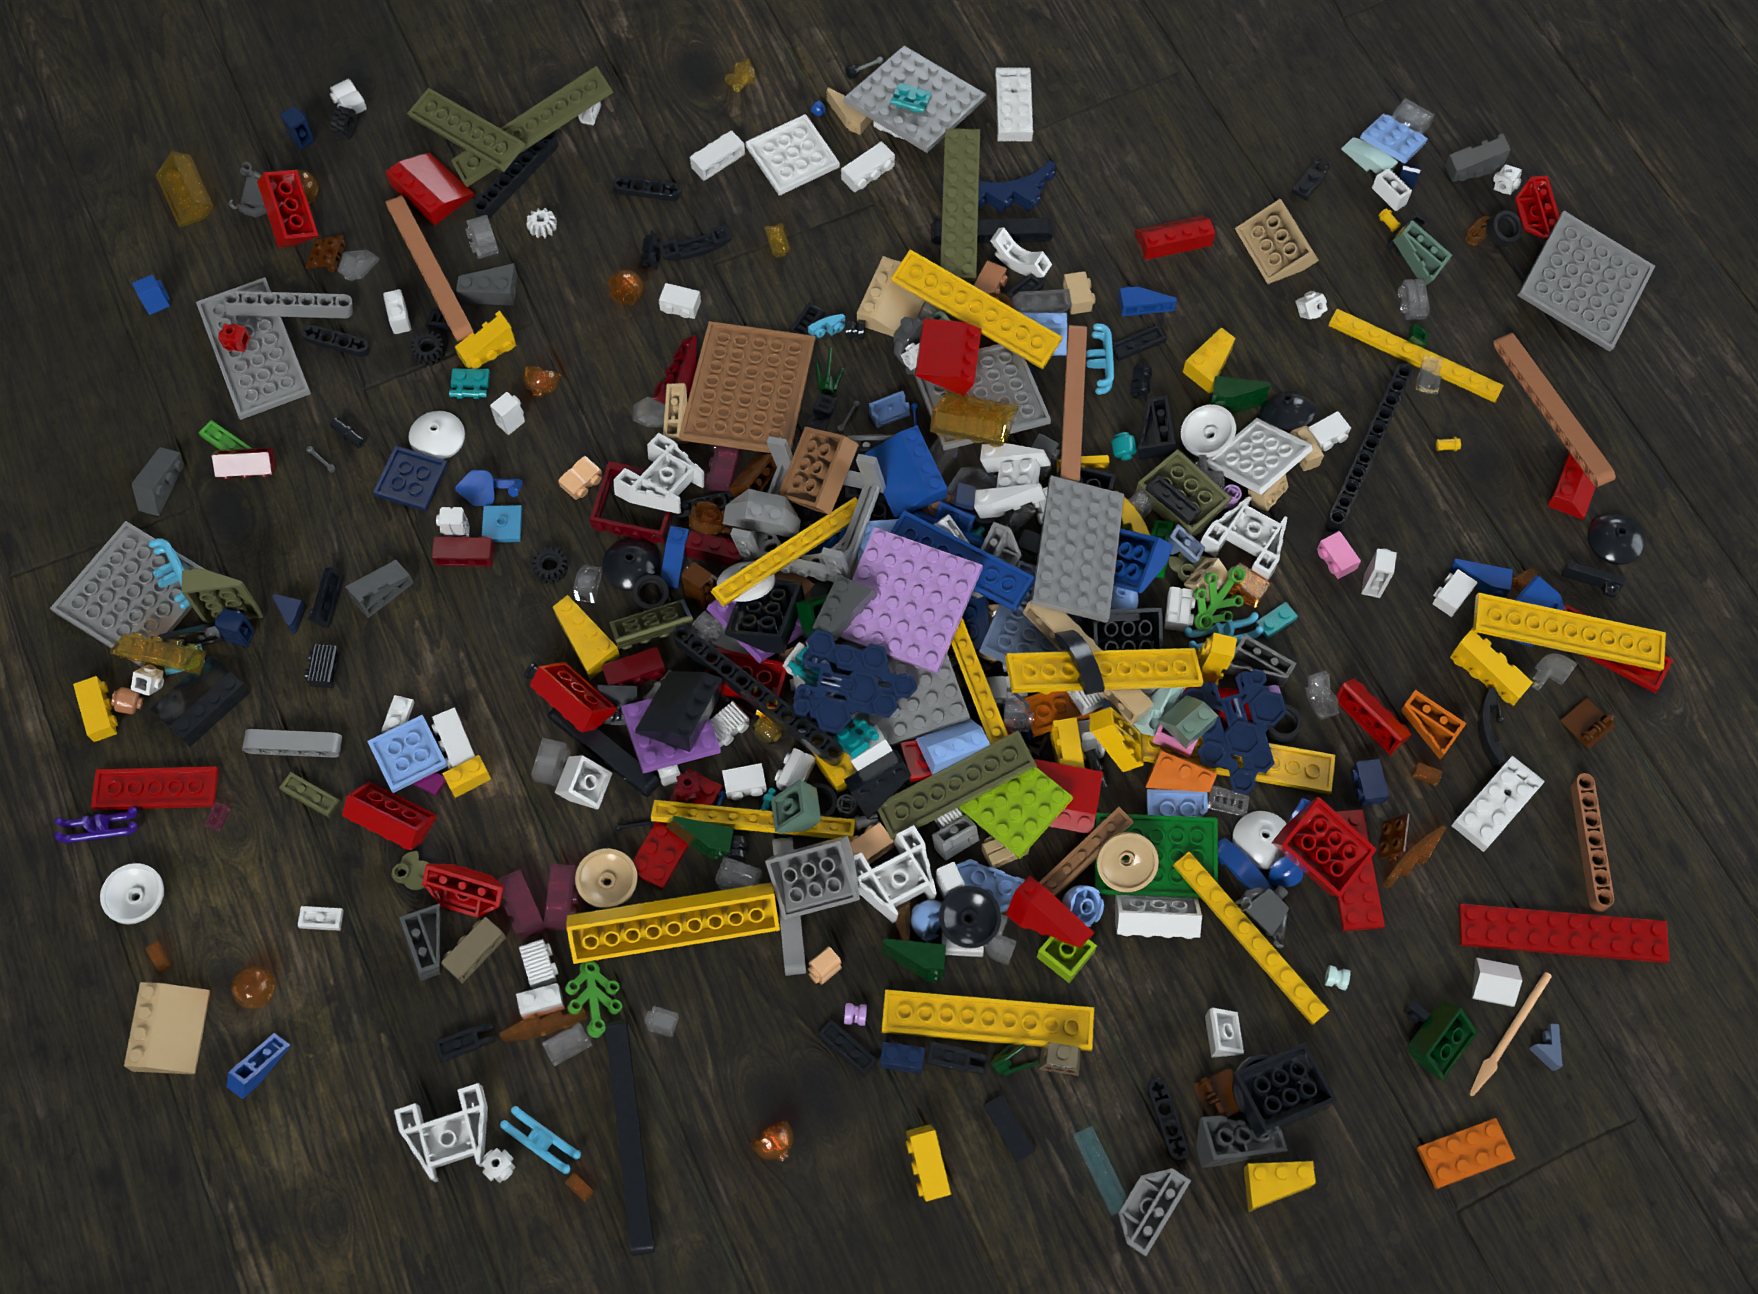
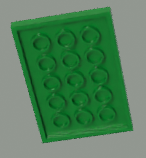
M1096 813L1095 829L1111 813ZM1127 814L1134 823L1124 832H1133L1146 837L1154 845L1159 858L1155 877L1147 886L1140 890L1120 892L1110 888L1101 879L1097 869V858L1095 859V889L1100 892L1098 893L1099 895L1201 899L1173 865L1190 851L1218 883V818ZM1124 855L1122 860H1127L1129 856Z

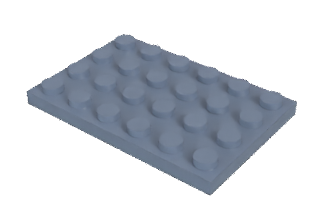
M1019 560L1017 568L1035 577L1036 567ZM1034 583L1016 612L999 604L979 650L980 653L1006 664L1005 656L1007 653L1060 652L1023 614L1026 605L1032 599ZM1067 613L1077 624L1080 616Z

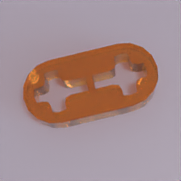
M1481 217L1469 228L1465 236L1467 243L1477 245L1487 236L1486 226L1484 228H1481V226L1487 225L1490 217Z

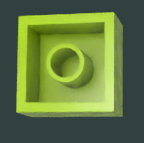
M1050 936L1039 949L1037 958L1070 983L1094 954L1097 945L1088 939L1081 948H1078Z

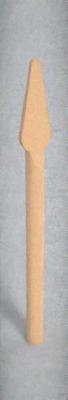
M1548 972L1543 973L1491 1057L1483 1061L1470 1091L1471 1096H1474L1497 1070V1062L1552 976Z

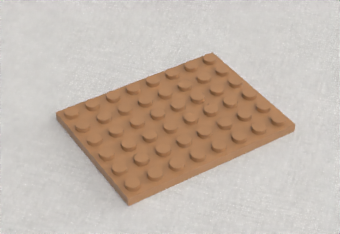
M709 321L679 440L771 453L766 443L768 437L771 436L787 439L791 449L816 336Z

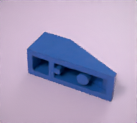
M1128 286L1120 288L1118 295L1121 316L1175 311L1177 303L1175 297L1141 287Z
M670 526L661 578L667 583L668 588L678 590L687 557L685 545L690 533L689 529Z
M1455 559L1450 566V571L1453 573L1459 569L1477 581L1475 587L1487 595L1506 598L1511 590L1512 569Z
M273 1033L228 1072L227 1088L240 1098H245L261 1083L289 1049L290 1044Z

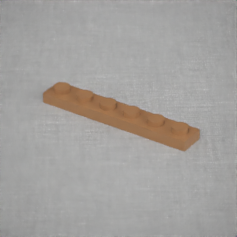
M1118 807L1039 883L1056 897L1097 858L1102 845L1112 836L1127 830L1134 823L1133 820Z

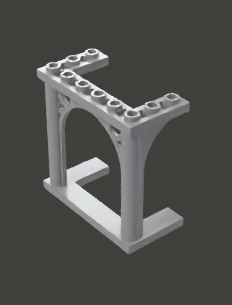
M769 436L766 443L777 469L767 493L778 495L793 454L787 439ZM858 454L856 462L860 472L848 470L843 485L861 488L862 491L843 538L831 549L823 547L822 553L802 555L799 557L801 559H796L780 570L781 572H792L802 577L810 576L820 581L828 580L835 582L838 575L852 580L850 571L879 492L884 493L886 489L877 457ZM733 528L730 534L743 562H755L769 553L765 551L768 546L777 545L778 547L781 545L775 534ZM814 560H820V563H816V562H813V561H814Z

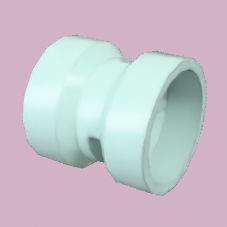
M1329 965L1324 985L1332 987L1335 984L1339 989L1346 991L1350 980V970L1342 969L1337 971L1335 966Z

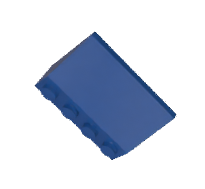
M918 426L897 433L865 453L867 456L877 457L886 484L883 495L894 519L900 517L904 510L910 513L947 498V486Z
M1120 529L1113 586L1142 593L1167 564L1173 544L1159 537Z

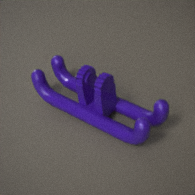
M132 806L127 812L96 814L93 817L84 816L83 818L71 820L57 817L55 818V824L60 827L84 826L88 832L73 835L57 832L54 837L60 842L74 843L129 835L137 831L138 825L136 822H130L128 827L109 829V822L132 819L136 817L138 810Z

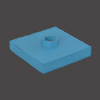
M521 505L484 506L482 536L492 538L493 542H521Z

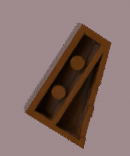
M772 454L758 455L750 461L729 487L734 499L748 489L768 492L777 469Z
M693 562L690 567L687 566L682 572L686 601L705 613L708 605L716 600L711 591L717 586L718 578Z

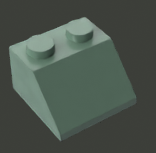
M1186 695L1158 719V722L1187 749L1215 724L1218 715L1204 701Z
M798 780L771 799L776 833L807 831L821 822L817 788L802 780Z

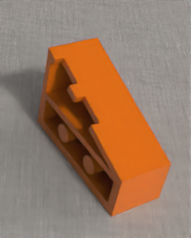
M1417 690L1413 692L1401 710L1440 760L1466 725L1464 721Z
M1160 748L1144 785L1145 788L1210 792L1217 773L1210 768Z

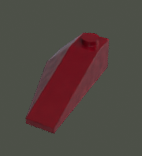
M695 335L681 342L672 358L674 363L664 372L666 375L664 381H660L656 386L652 397L654 402L665 404L667 384L684 383L686 384L688 403L696 372L697 337Z

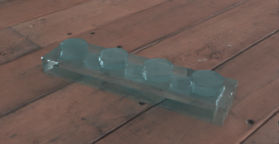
M1093 1126L1074 1134L1072 1137L1110 1215L1114 1216L1121 1210L1127 1200V1196Z

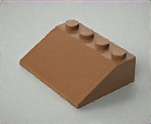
M805 426L778 495L785 496L790 502L831 515L859 444L846 436Z

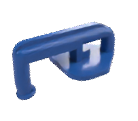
M471 470L457 483L455 489L473 506H489L495 499L494 488H509V495L516 497L523 485V481L521 479H493L489 471Z

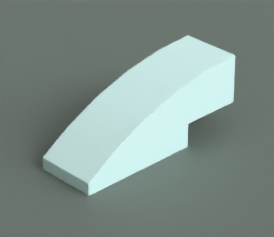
M1353 137L1342 147V150L1364 170L1369 171L1371 169L1377 175L1388 168L1392 171L1398 163L1389 154L1361 139Z
M1186 687L1159 688L1150 698L1154 703L1151 709L1133 725L1142 734L1155 736L1160 725L1158 719L1179 702V698Z

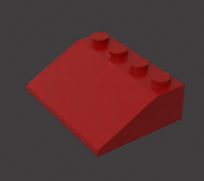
M431 153L399 161L385 171L390 185L434 226L475 196L464 183Z
M924 319L914 376L965 396L975 381L981 329L967 322Z
M1034 759L1040 771L1073 796V800L1051 823L1050 827L1091 834L1094 829L1103 771Z
M1316 797L1287 823L1271 842L1329 895L1336 897L1342 896L1377 850L1319 797Z

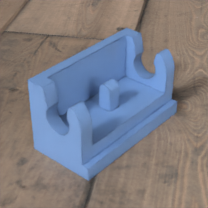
M901 391L869 403V415L876 428L910 416L909 403L905 401L904 392Z

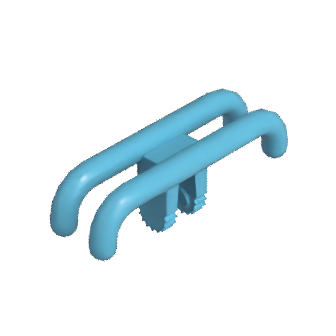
M1096 323L1093 325V329L1096 331L1092 333V337L1102 340L1103 349L1086 351V357L1094 359L1088 360L1086 367L1105 368V379L1098 380V388L1095 389V393L1101 395L1106 394L1112 388L1114 362L1111 331L1106 325Z
M160 538L151 540L149 546L154 548V553L157 555L166 553L170 563L153 571V575L156 578L164 576L157 582L159 587L169 586L177 581L182 586V571L185 570L175 550L167 540ZM182 591L174 598L176 602H181L179 604L181 609L191 605Z
M1253 612L1251 616L1245 619L1230 620L1223 624L1216 623L1205 631L1199 629L1192 630L1190 627H1186L1184 635L1189 638L1218 633L1236 637V643H1239L1245 634L1253 639L1257 638L1263 633V627L1258 626L1251 632L1233 636L1236 628L1251 625L1258 619V613ZM1195 641L1189 642V648H1195L1196 651L1202 645V643L1196 644Z
M513 1106L511 1113L533 1130L528 1137L506 1120L500 1123L501 1128L564 1174H568L571 1169L570 1166L548 1152V1148L551 1144H554L574 1159H579L581 1152L534 1120L518 1106Z

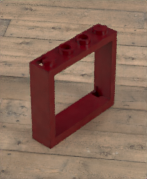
M609 461L589 519L591 527L599 532L608 531L618 536L627 535L633 539H645L651 543H665L673 512L666 511L660 531L601 518L614 478L624 468L639 476L647 470Z

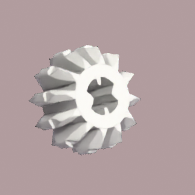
M538 208L537 212L531 211V215L527 216L526 225L532 236L536 235L537 238L540 236L546 238L547 234L552 236V231H556L557 220L552 211H547L546 208L541 211Z

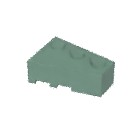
M1413 220L1405 225L1393 239L1422 287L1435 279L1452 256L1451 253Z

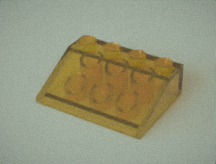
M947 392L932 410L930 432H935L939 436L949 435L955 439H969L974 443L984 442L994 447H1000L1008 439L1019 406Z

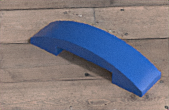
M1225 837L1218 842V861L1222 866L1225 864L1247 890L1260 887L1270 888L1274 891L1259 869L1240 849Z

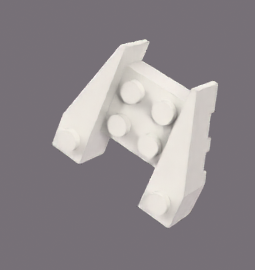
M658 433L647 444L648 459L653 462L651 466L641 476L624 468L614 479L615 495L629 503L680 514L681 505L680 497L678 496L691 482L703 488L704 471L696 463L694 464L688 458V455L678 448V445L673 440Z
M1001 442L982 444L980 461L986 472L999 471L996 488L980 489L975 492L974 508L980 519L1005 515L1004 512L1014 509L1015 511L1021 509V506L1030 502L1034 504L1046 499V494L1039 483L1040 467L1050 466L1051 463L1044 450Z
M1248 497L1239 503L1236 508L1225 513L1222 518L1215 520L1204 534L1201 544L1205 547L1204 551L1216 557L1226 540L1256 556L1257 560L1253 564L1249 576L1266 585L1279 562L1287 517L1285 516L1281 523L1276 522L1249 507L1251 497Z
M914 825L896 834L894 844L900 855L871 869L862 853L854 856L859 894L892 923L896 922L899 914L895 907L923 892L929 900H934L937 894L930 871L929 859L926 854L925 842Z
M479 1083L458 1089L463 1111L424 1123L420 1106L417 1104L394 1110L399 1132L405 1138L430 1179L435 1182L438 1181L435 1168L464 1158L475 1156L476 1164L482 1167L481 1163L484 1161L483 1157L485 1156L488 1106L483 1087Z

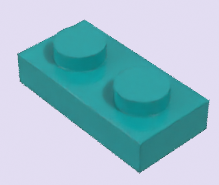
M1285 602L1256 621L1255 626L1263 627L1262 634L1268 639L1295 621L1298 615Z

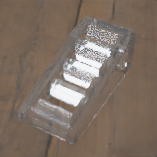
M1212 786L1208 795L1209 809L1241 816L1247 815L1249 796L1218 786ZM1216 795L1219 796V802L1215 801ZM1223 797H1227L1226 804H1223ZM1231 799H1235L1234 807L1230 806ZM1239 800L1243 801L1242 809L1238 808Z

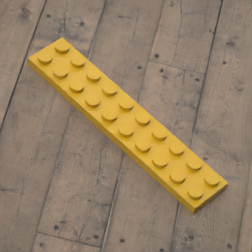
M909 250L891 277L893 283L960 322H967L980 328L981 334L1041 369L1045 367L1063 340L1062 336L912 250Z
M1483 593L1476 595L1473 632L1657 671L1664 669L1666 632Z
M1195 648L1092 651L1100 669L1105 690L1201 687L1204 683ZM1068 652L1007 653L1005 656L1012 693L1083 691L1078 681L1079 673Z
M1140 732L1143 761L1154 763L1157 753L1161 748L1202 765L1197 751L1204 744L1202 736L1198 738L1190 758H1187L1154 743L1153 739L1155 736L1145 735ZM1269 743L1275 764L1266 773L1258 772L1255 781L1325 794L1332 792L1335 764L1334 754ZM1231 754L1232 759H1236L1238 767L1242 768L1244 766L1242 757ZM1202 765L1216 771L1218 775L1231 777L1227 768L1219 766L1214 768Z
M885 990L882 1033L1017 1045L1025 1044L1044 1047L1047 1043L1076 1046L1080 1050L1092 1051L1094 1007Z

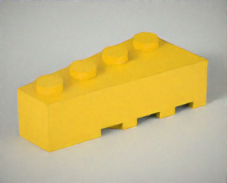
M568 595L553 606L555 615L590 680L602 671V665L613 662L620 657L617 646Z
M1472 628L1459 643L1450 658L1456 665L1467 670L1473 678L1483 682L1488 689L1495 687L1501 698L1514 706L1533 682L1515 665H1509L1506 656L1502 652H1495L1490 647L1492 643L1487 638L1483 640L1477 632H1473Z

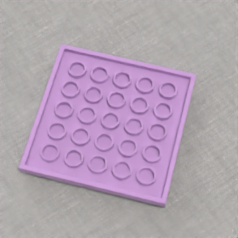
M874 527L852 581L874 589L877 597L871 600L864 608V611L853 619L851 625L838 638L865 648L869 644L882 646L885 648L887 656L938 674L983 566Z

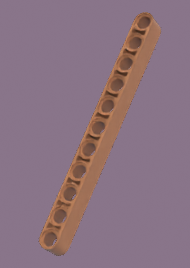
M400 195L385 201L456 341L464 340L473 332L471 325L403 196Z
M1069 325L1060 478L1080 482L1087 326Z
M1509 333L1494 340V347L1591 483L1595 487H1599L1615 480V472L1516 336L1513 333Z

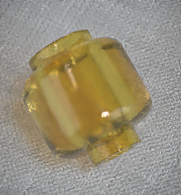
M764 714L753 725L755 727L754 734L764 743L776 742L782 735L780 732L782 728Z

